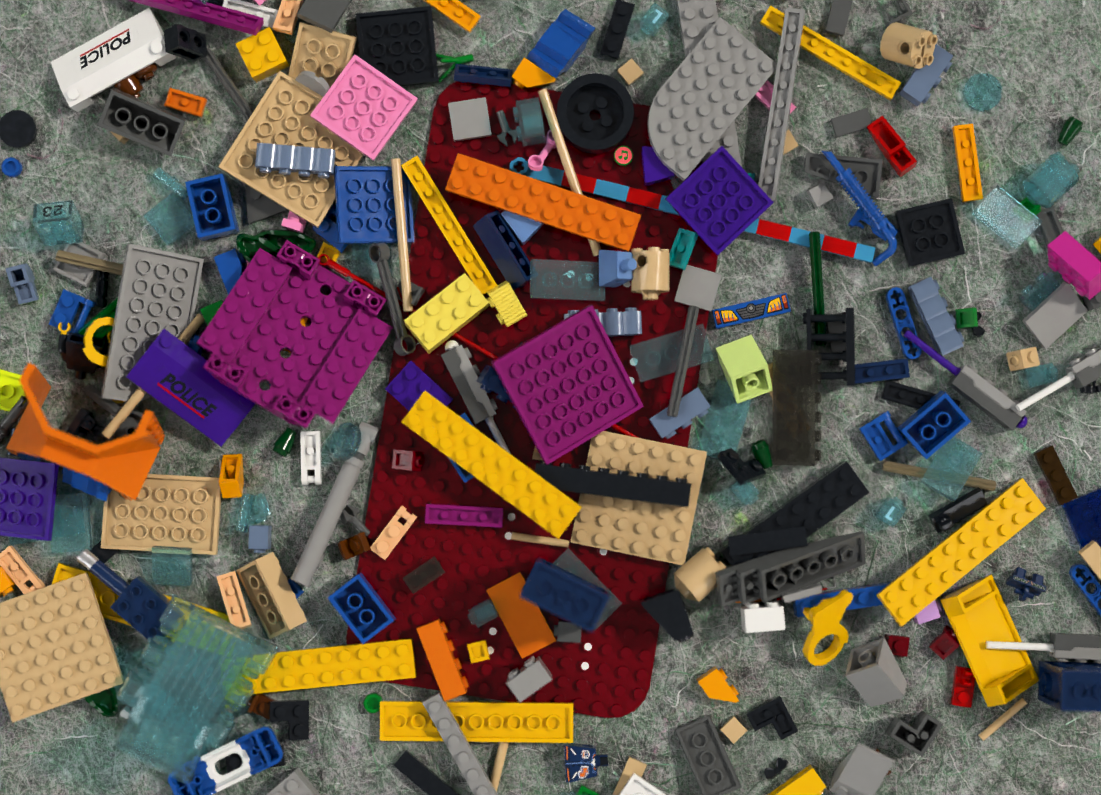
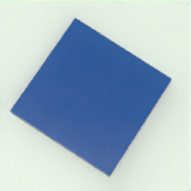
M335 166L334 180L338 244L398 243L392 167ZM401 167L407 243H414L411 181Z

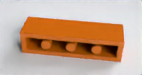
M439 618L417 627V632L444 702L466 694L469 684L466 677H462L460 673L462 666L459 658L455 659L453 651H455L452 640L448 641L445 633H448L445 622H441Z

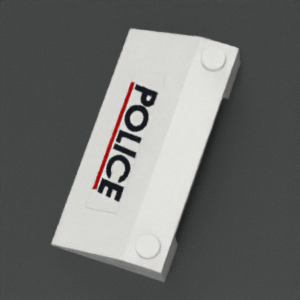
M149 7L51 61V65L68 105L73 110L79 112L94 104L91 97L153 63L161 67L177 57L165 52L164 32Z

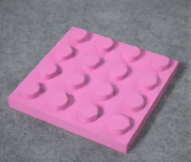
M354 55L310 117L374 161L416 104L418 98L360 57Z

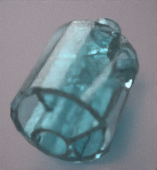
M1060 152L1051 154L1023 181L1027 199L1034 205L1051 208L1079 181V168L1073 163H1068Z

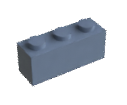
M937 44L933 52L934 59L932 64L926 65L921 69L916 68L899 92V95L915 106H918L921 102L926 103L931 96L929 93L930 89L937 87L942 79L939 77L943 71L946 73L952 65L950 60L953 55Z
M697 387L681 398L677 417H669L667 415V407L648 420L661 439L664 437L669 439L676 434L675 430L680 426L684 429L693 423L691 419L698 416L701 418L708 413L707 409L711 406Z

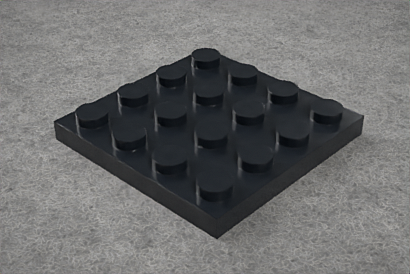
M431 6L356 14L359 53L362 60L401 87L439 83Z

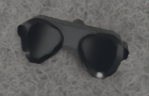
M977 312V321H979L981 313ZM980 326L971 327L974 336H977V338L985 333V330Z
M778 758L775 769H765L766 779H773L778 774L780 775L781 771L787 767L788 761Z

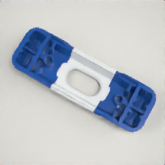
M264 726L173 770L168 776V782L174 795H213L277 764L283 758V751L273 730ZM233 753L241 756L242 765L239 768L224 775L216 771L215 764L218 760Z

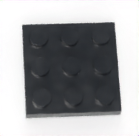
M952 198L895 211L908 267L965 254Z

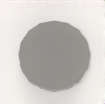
M302 71L297 76L296 81L322 97L330 89L326 80L321 76L318 78L314 72Z

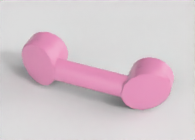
M551 129L547 132L546 145L539 155H532L528 159V167L533 171H541L548 154L552 149L557 148Z

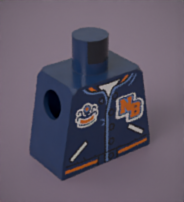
M564 743L566 783L597 776L598 766H608V754L596 755L595 745Z

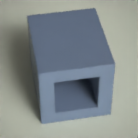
M250 525L248 549H254V553H266V549H271L272 525Z

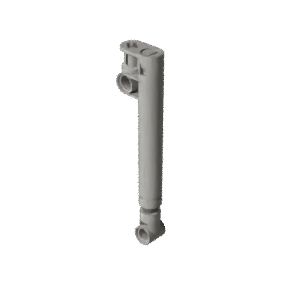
M363 421L360 423L355 435L357 437L356 441H354L351 447L352 453L347 455L344 460L345 463L339 471L292 574L291 580L306 587H311V579L322 565L326 555L324 551L360 474V469L364 465L362 459L364 456H367L370 445L376 441L380 428Z

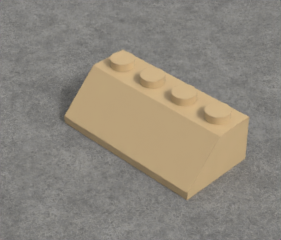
M274 552L236 570L269 639L307 621Z

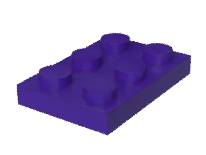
M412 361L385 388L408 411L411 410L424 391H427L446 406L454 400Z

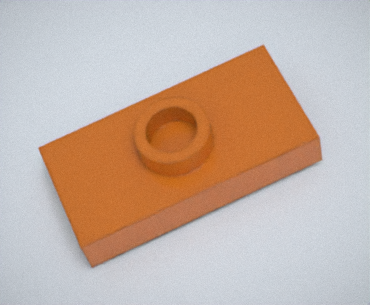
M169 88L164 106L202 118L207 99Z

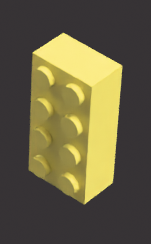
M464 273L406 318L404 323L427 353L430 354L489 307V302Z

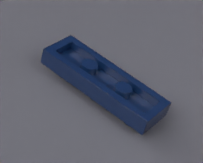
M455 64L454 81L511 87L512 69Z
M908 358L855 364V384L910 377Z

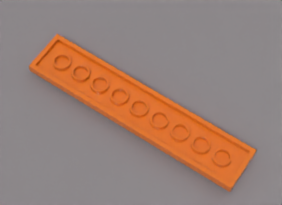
M460 153L457 154L445 189L448 192L626 252L630 250L641 217L640 214Z

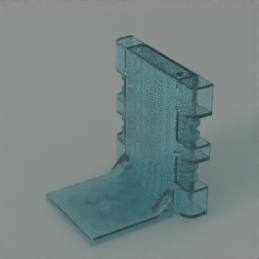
M173 594L159 619L162 624L159 630L171 637V639L168 640L160 635H155L153 639L149 637L141 651L143 658L140 662L142 665L153 670L152 673L143 668H136L135 672L130 670L116 695L120 702L131 707V711L115 748L189 784L203 745L206 744L214 749L222 747L234 728L235 722L233 720L235 717L232 713L223 709L224 706L233 711H239L241 707H246L253 695L252 682L243 678L242 675L257 679L259 674H265L278 652V647Z

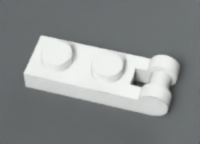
M302 431L300 432L302 485H308L309 483L322 485L321 432ZM308 470H315V475L308 476Z

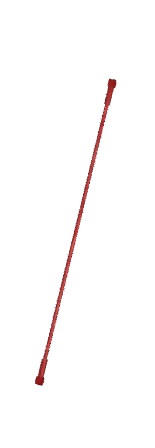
M321 254L318 257L320 265L328 266L386 298L384 291L354 275L347 268L331 260L328 255ZM322 257H327L326 263L321 262ZM398 300L399 306L403 308V302ZM457 333L453 335V337L491 359L496 360L499 358ZM616 424L611 426L624 435L637 437Z

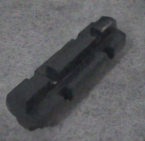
M97 271L96 307L107 306V300L105 299L108 291L106 279H108L109 273Z

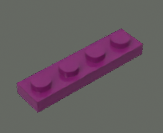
M426 504L425 523L502 527L503 508Z

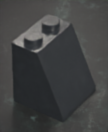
M677 588L640 600L641 605L675 641L678 640L679 643L690 640V636L694 635Z

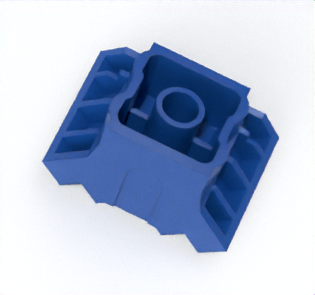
M565 9L539 39L526 59L554 78H557L561 73L568 71L586 48L587 41L594 32L595 27Z
M65 467L62 468V482L70 484L72 487L89 495L96 496L98 499L107 501V496L112 491L111 488L88 476Z

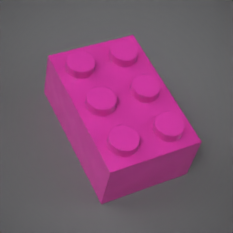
M1064 231L1047 245L1049 267L1054 272L1058 271L1062 275L1063 280L1068 284L1071 283L1081 296L1085 295L1090 300L1101 291V261L1070 234Z

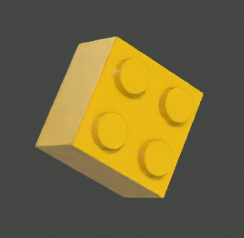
M270 27L258 32L256 36L252 35L235 43L256 83L290 66Z

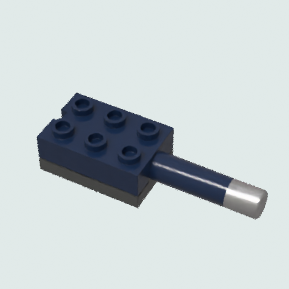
M84 549L78 555L77 561L119 596L110 608L153 645L160 643L170 632L167 628L176 625L185 614L144 577H135L128 584L88 549Z

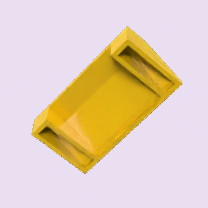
M992 574L958 589L940 600L988 707L1008 703L1039 681L1026 650L986 649V641L1022 642Z

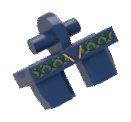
M1017 567L1006 580V585L1015 588L1014 593L1019 594V601L1024 602L1026 598L1033 599L1034 595L1039 596L1041 592L1046 591L1047 586L1043 585V576L1032 574L1030 580L1025 579L1026 570Z

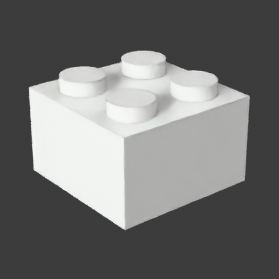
M775 600L764 602V604L750 602L745 604V606H740L742 630L746 633L785 630L784 608Z

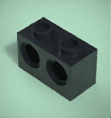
M174 24L164 30L165 52L192 62L207 56L205 34L183 27L181 24Z

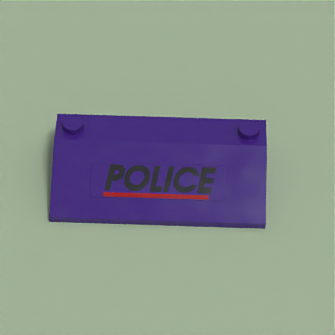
M163 329L126 378L222 447L256 403L220 383L203 368L207 362L205 358L166 329Z

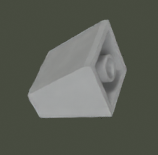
M885 638L851 649L845 676L871 707L905 696L907 682Z

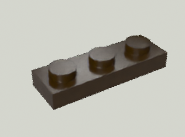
M1053 445L1033 453L1058 505L1061 506L1078 498Z

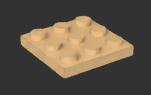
M300 22L288 76L295 80L302 71H311L316 73L315 76L318 78L320 76L324 78L331 87L352 59L356 37L336 31L330 33L317 26Z

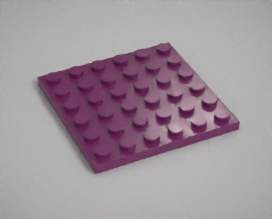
M592 305L583 308L491 362L546 465L644 407Z

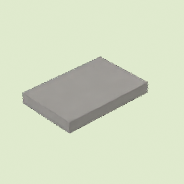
M1063 282L1022 321L1042 348L1047 349L1088 310L1070 285Z

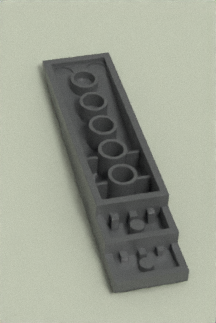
M864 532L841 535L808 543V546L785 549L717 571L715 575L718 603L721 607L738 601L743 605L758 599L767 602L782 596V594L865 565Z

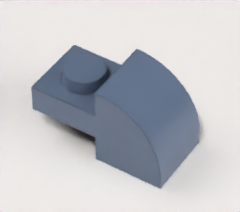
M27 263L5 268L10 285L14 287L19 304L39 299L34 283L35 277Z

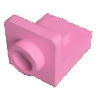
M289 211L288 218H283L281 226L303 234L307 221Z

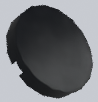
M12 110L0 119V139L6 145L13 148H22L29 146L35 140L37 135L36 122L30 114L21 110Z

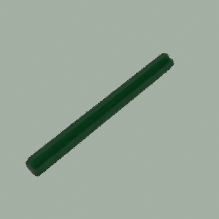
M816 231L809 233L814 315L825 314L820 233ZM814 322L815 334H826L825 322ZM816 341L817 346L827 344V341Z

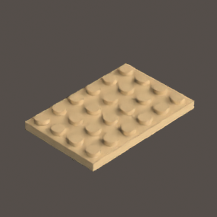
M148 474L137 499H132V501L124 499L119 492L112 489L107 496V501H104L101 548L218 555L222 495L219 478Z

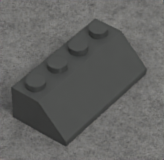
M112 88L97 126L172 156L186 118Z

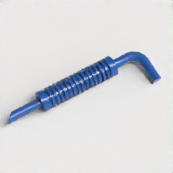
M821 150L839 174L836 180L841 182L840 185H843V189L846 188L845 192L848 191L847 194H850L849 197L853 198L851 200L855 201L854 204L857 203L856 207H860L859 210H862L861 213H864L865 219H869L868 223L871 222L870 225H873L874 231L876 232L880 229L888 240V248L872 261L877 266L892 256L897 248V240L886 226L889 220L886 217L884 218L885 215L881 214L883 213L882 211L879 212L880 208L877 209L878 206L874 205L875 202H872L873 199H870L869 193H865L866 189L863 190L862 184L858 183L860 181H857V177L854 178L855 175L851 174L853 173L852 170L848 168L845 171L831 151Z

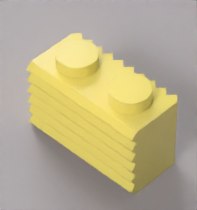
M504 281L486 292L489 296L486 299L491 308H496L498 312L496 317L501 325L505 324L509 327L527 316L509 282Z

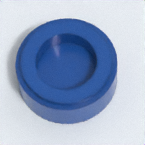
M7 158L2 162L1 169L5 175L14 178L21 174L22 164L15 158Z

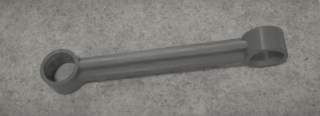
M386 243L372 244L369 248V256L374 263H377L397 336L394 341V350L398 355L405 356L415 351L416 343L412 336L407 335L387 262L390 257V249ZM402 340L407 344V351L402 346Z

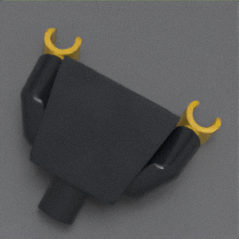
M62 322L58 324V329L61 331L58 338V352L62 360L66 362L67 368L75 370L74 377L83 380L86 378L87 373L93 374L96 368H102L103 366L93 363L86 357L83 351L84 335L70 333V323L67 324L68 328L66 330H62ZM111 331L107 334L108 343H106V339L92 337L93 347L101 355H108Z

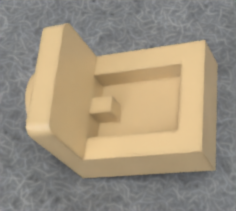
M1036 347L1006 353L1010 371L1040 365Z

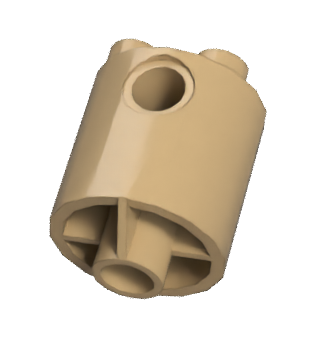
M895 22L887 27L882 36L880 44L881 55L886 60L921 69L926 65L932 64L934 59L933 52L938 38L931 31Z
M648 247V250H643L642 248L631 249L633 259L637 262V267L633 270L631 292L642 293L643 300H658L660 293L670 291L669 249H660V247Z
M708 546L705 549L702 548L674 572L675 587L685 599L700 602L717 587L715 572L726 569V566L721 561L718 563L715 561L717 558Z

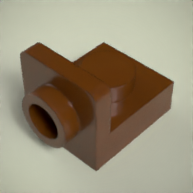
M364 532L337 543L344 560L371 550Z
M258 693L255 696L252 695L247 704L249 706L248 712H254L269 720V701L277 700L262 693Z

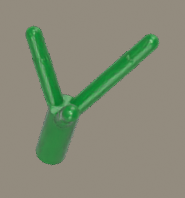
M436 54L437 58H440L441 63H454L439 78V83L455 69V64L473 62V55L451 57Z

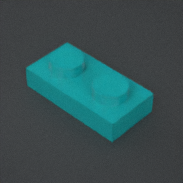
M679 228L669 253V266L681 270L686 269L698 237L697 233Z

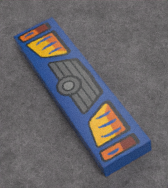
M787 293L712 310L716 329L791 312Z

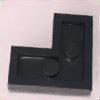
M732 448L721 451L717 455V458L740 486L763 478L766 474V471L756 459L743 462L739 454Z
M780 695L746 712L754 731L772 723L781 740L798 732Z
M309 700L269 701V721H288L289 740L309 739Z

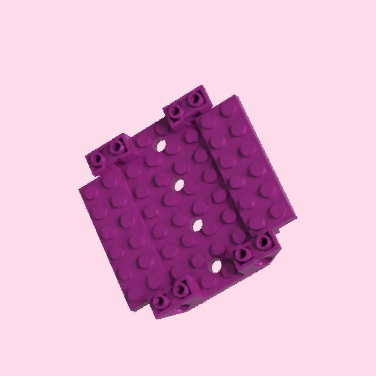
M286 240L278 252V258L259 248L197 342V345L212 353L203 368L223 385L290 424L307 428L313 417L317 415L333 425L393 329L392 326L375 317L387 299L355 280L349 283L319 265L320 259ZM322 287H328L330 288L331 293L329 295H323L320 292V289ZM308 318L311 320V325L308 327L302 326L300 320ZM287 349L291 352V356L283 358L280 355V351ZM262 381H267L271 387L269 390L264 391L259 387V384Z

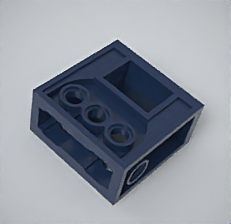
M540 557L537 558L520 593L521 598L590 632H593L610 598L607 590Z
M1039 661L1038 700L1061 711L1101 712V663Z

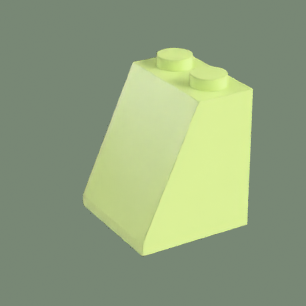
M752 334L716 348L719 363L737 404L773 391L768 364Z

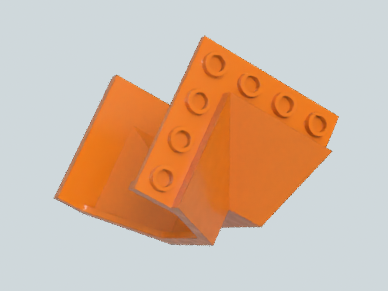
M28 363L19 381L29 403L6 449L14 455L22 453L48 460L119 492L124 499L132 501V499L136 500L161 448L159 445L163 443L165 438L164 431L155 414L146 410L133 434L101 445H94L49 426L41 409L51 386L38 368Z

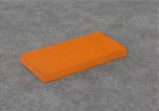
M521 572L486 591L523 659L555 642L556 639L539 606L520 597L526 581Z

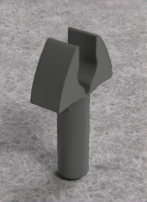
M499 110L497 116L502 133L497 135V138L503 145L508 147L505 139L508 133V135L512 136L515 145L517 129L511 130L509 128L504 111Z
M347 505L340 516L344 525L347 522L352 523L360 532H364L367 537L370 531L357 518L360 510Z

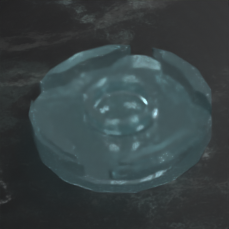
M976 74L969 78L964 85V101L975 111H989L1001 100V84L991 74Z
M349 422L341 424L339 426L340 429L333 433L330 441L331 453L334 454L336 459L343 461L352 458L361 443L360 428Z

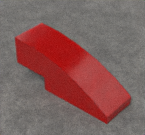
M883 115L867 126L875 143L900 177L916 167L917 160L905 147V142Z

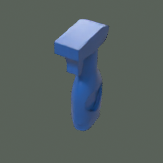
M858 209L848 226L851 228L857 226L863 229L864 226L859 220L868 225L871 222L868 223L869 219H865L866 216H863L862 210ZM887 223L888 229L896 236L899 230L895 228L894 224ZM870 225L872 232L876 236L887 241L880 229L875 232L872 228L873 225Z

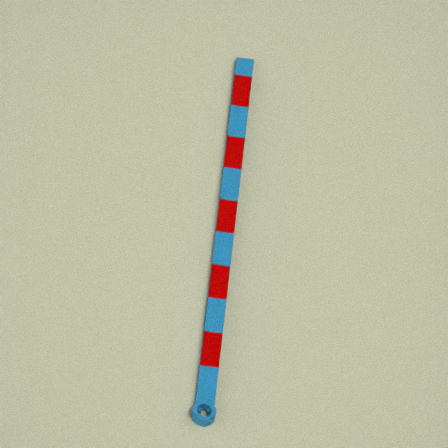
M517 157L510 163V171L542 182L570 188L564 170L543 166L541 171H533L528 167V162L522 157ZM522 163L524 170L517 172L514 165ZM576 174L582 192L679 215L665 200L667 197L665 195ZM758 218L744 230V232L810 248V231ZM820 234L821 251L872 263L875 247Z

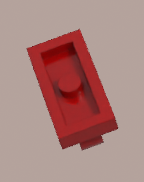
M956 666L951 705L972 707L975 677L971 668Z

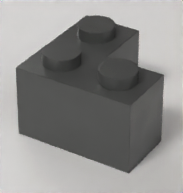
M921 710L912 726L895 716L885 733L923 757L943 724Z

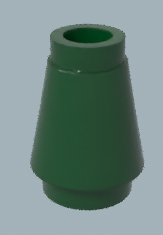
M1069 116L1068 120H1065L1057 142L1068 146L1082 130L1081 126L1083 123Z
M287 427L273 444L272 450L286 457L291 452L297 432Z
M764 439L752 443L750 451L762 465V468L767 469L773 466L768 443Z

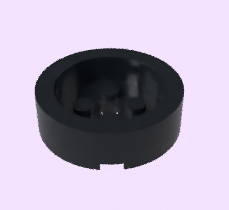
M598 73L580 76L565 87L558 100L557 120L563 138L569 145L581 152L602 154L615 149L627 137L632 126L634 106L631 96L623 84L611 76ZM593 110L600 113L598 120L590 118L589 114Z

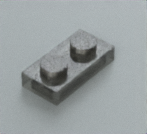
M434 556L403 577V580L414 594L444 574L445 570Z

